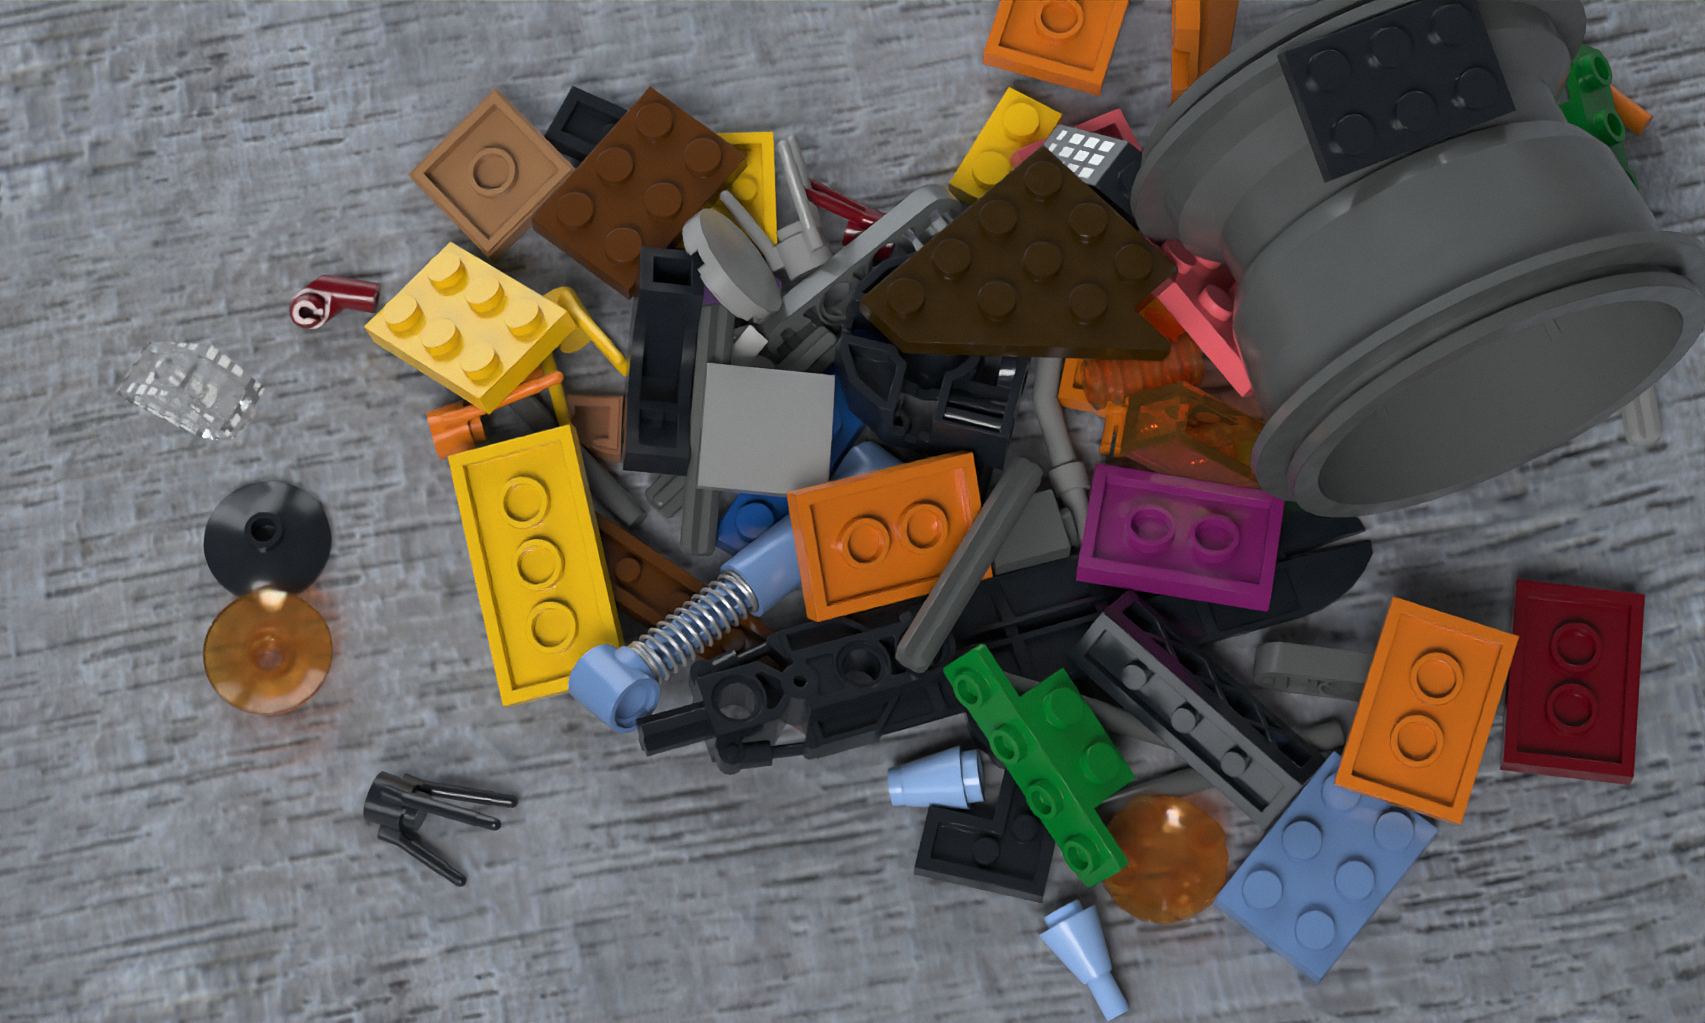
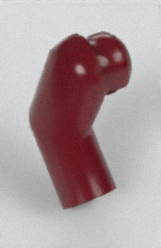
M321 275L292 298L289 306L290 318L298 327L316 329L344 309L376 313L380 300L381 285L376 282L334 275Z

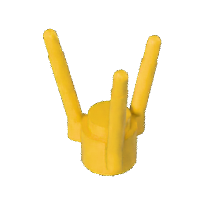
M559 287L544 294L543 297L567 310L577 326L557 348H560L563 353H573L592 341L617 371L625 377L627 360L594 322L575 290L570 287ZM552 352L541 363L544 375L558 371ZM559 383L549 387L558 424L560 426L572 425L562 384Z

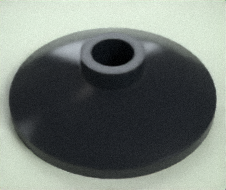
M263 481L235 490L218 504L207 522L203 547L208 567L214 578L224 589L247 601L273 603L287 600L302 593L318 579L330 556L332 536L325 512L310 494L288 483ZM269 525L276 529L274 537L268 541L260 542L253 538L255 531L262 526Z

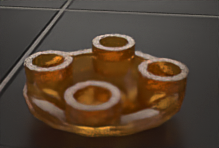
M1162 795L1136 797L1128 803L1126 808L1113 817L1107 827L1128 859L1129 864L1120 872L1103 880V887L1119 908L1140 921L1167 925L1190 920L1212 905L1215 897L1225 884L1229 857L1225 845L1226 836L1224 829L1207 812L1185 799Z

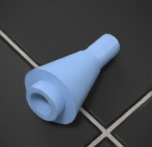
M1077 899L1044 917L1043 919L1049 930L1038 937L1083 985H1088L1107 1022L1130 1010L1110 972L1113 969L1097 906L1093 905L1084 910Z

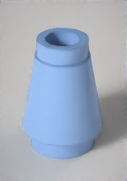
M959 745L901 764V766L888 768V786L893 806H933L937 808L970 810L971 803L985 801L984 773L978 749L963 751L962 746Z

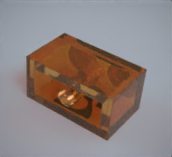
M1180 381L1129 395L1120 454L1160 474L1256 489L1260 488V485L1253 474L1250 459L1253 446L1266 424L1185 381Z

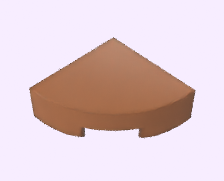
M565 395L572 419L571 422L576 427L579 443L592 456L605 461L621 463L623 396Z

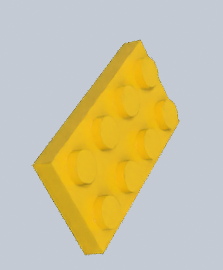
M570 424L448 456L502 705L504 707H513L569 693L568 681L571 671L587 651L602 644H609L617 649L625 646L577 430L575 426Z

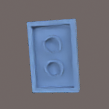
M1333 751L1215 897L1213 904L1318 985L1435 839L1439 829L1414 811L1333 786L1341 756Z

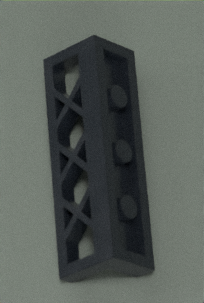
M1132 589L1126 591L1099 615L1066 656L1263 830L1268 827L1295 794L1327 760Z

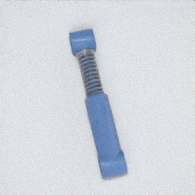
M873 441L863 442L855 446L844 457L838 466L835 479L832 481L905 463ZM790 513L720 567V575L717 581H711L709 588H702L700 594L692 596L691 601H685L683 608H676L674 615L668 614L665 621H659L657 628H650L648 635H641L639 642L633 641L628 647L621 646L619 649L609 644H602L587 651L578 660L570 674L568 690L572 697L614 732L625 734L636 730L635 720L652 715L660 699L662 680L669 679V672L677 674L678 665L685 667L687 659L694 660L696 658L695 652L703 653L704 645L711 647L713 645V638L720 640L722 632L729 633L730 625L738 626L739 619L746 620L748 613L761 617L802 585Z

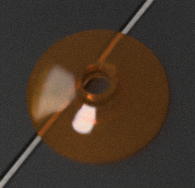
M268 590L250 593L227 605L213 620L203 645L204 669L215 692L234 708L255 715H277L296 709L306 703L320 690L326 681L333 661L332 637L322 615L306 600L282 591ZM268 652H278L283 658L276 668L265 669L260 666V660L263 655Z

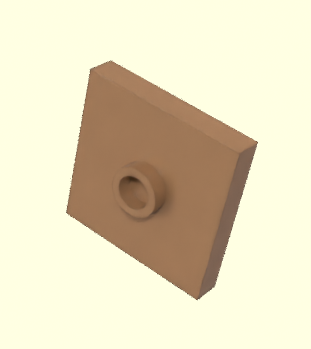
M495 88L408 176L495 263L532 226L531 219L575 171V168Z

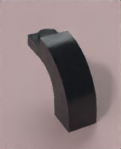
M641 246L631 315L624 387L621 443L624 444L623 470L687 476L690 459V408L693 365L704 297V282L698 271L704 265V262L699 252H695L690 256L689 253L687 254V251Z

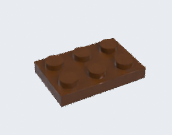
M650 86L531 219L532 228L630 300L634 296L641 246L674 250L683 240L682 232L686 221L703 208L710 209L717 202L721 192L727 190L746 169L747 155Z

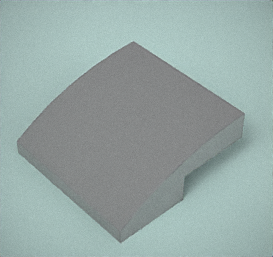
M707 363L696 489L787 497L786 492L827 483L829 480L835 375Z

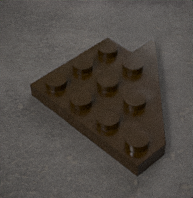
M1042 145L860 299L859 311L903 353L1164 361L1170 356L1172 344L1145 320L1139 312L1176 281L1178 268L1046 146Z

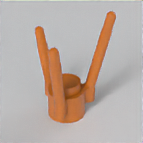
M540 364L522 382L523 384L515 388L496 409L561 383L564 379L563 373L555 371L544 376L542 364ZM465 399L442 405L441 408L426 412L430 432L440 460L447 459L448 456L476 449V443L487 440L481 415L486 414V412Z

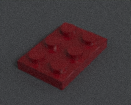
M1516 579L1512 592L1510 634L1519 636L1507 675L1499 770L1630 785L1634 778L1645 594Z

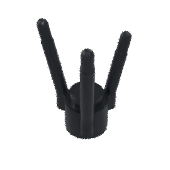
M381 771L369 789L363 810L365 820L380 825L377 838L400 847L454 885L463 887L467 882L466 877L450 866L449 863L405 834L406 829L418 831L427 813H431L475 827L478 826L497 831L501 828V821L498 818L430 798V796L507 808L516 807L518 805V798L494 791L426 781L407 773L401 778Z

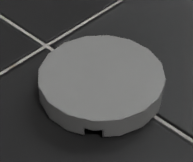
M703 208L686 221L682 235L687 254L689 253L691 256L698 250L700 257L705 263L698 269L701 274L700 277L723 306L740 319L749 321L753 318L756 324H762L779 311L782 300L780 289L773 273L758 249L740 228L728 217L714 209Z

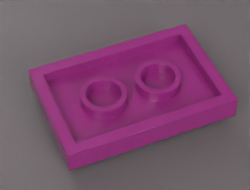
M1096 463L1077 566L1076 581L1268 612L1285 500L1273 497L1260 489Z

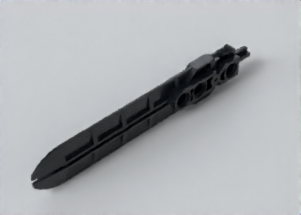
M1285 501L1268 612L1167 595L1155 596L1144 601L1197 647L1303 618L1335 603L1353 588L1364 573L1373 554L1371 540L1288 560L1287 557L1363 533L1366 529L1356 517L1318 516L1305 511L1297 502ZM1080 553L981 580L934 657V665L928 667L923 673H916L908 667L902 666L896 660L898 644L928 595L849 617L840 616L820 622L812 621L779 630L776 633L770 634L766 642L739 654L734 650H730L710 660L694 662L690 668L688 681L693 695L692 704L636 719L635 725L639 733L638 740L642 751H645L647 757L705 741L712 763L716 762L720 771L727 775H734L742 769L772 766V759L803 755L804 758L810 760L879 742L881 737L886 734L968 712V709L957 699L952 685L943 672V668L975 647L957 652L956 649L1003 636L1004 639L984 644L1002 671L1042 682L1064 668L1072 682L1086 679L1089 677L1066 656L1099 615L1129 589L1076 581ZM1133 590L1141 598L1155 594ZM1094 611V614L1083 616L1080 618L1065 621L1062 623L1047 626L1026 633H1019L1024 630L1032 629L1035 627H1039L1042 625L1050 624L1053 622H1057L1060 620L1068 619L1071 617L1079 616ZM768 655L784 671L780 672L760 661H753ZM850 671H861L868 674L873 679V682L860 685L850 681L845 674ZM727 705H738L749 711L750 715L743 719H733L723 714L720 709ZM786 724L802 726L805 742L775 745Z

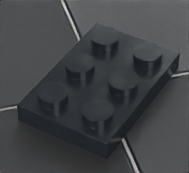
M1421 0L1277 55L1324 183L1516 111L1475 0Z

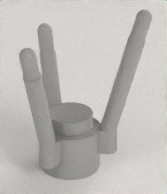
M790 135L786 140L780 141L778 143V150L800 221L792 223L776 232L780 241L777 246L771 242L730 191L724 190L720 194L721 201L764 254L772 273L785 268L791 282L808 277L833 257L830 245L822 229L817 206L809 202L804 186L811 189L812 187L798 138L794 135Z

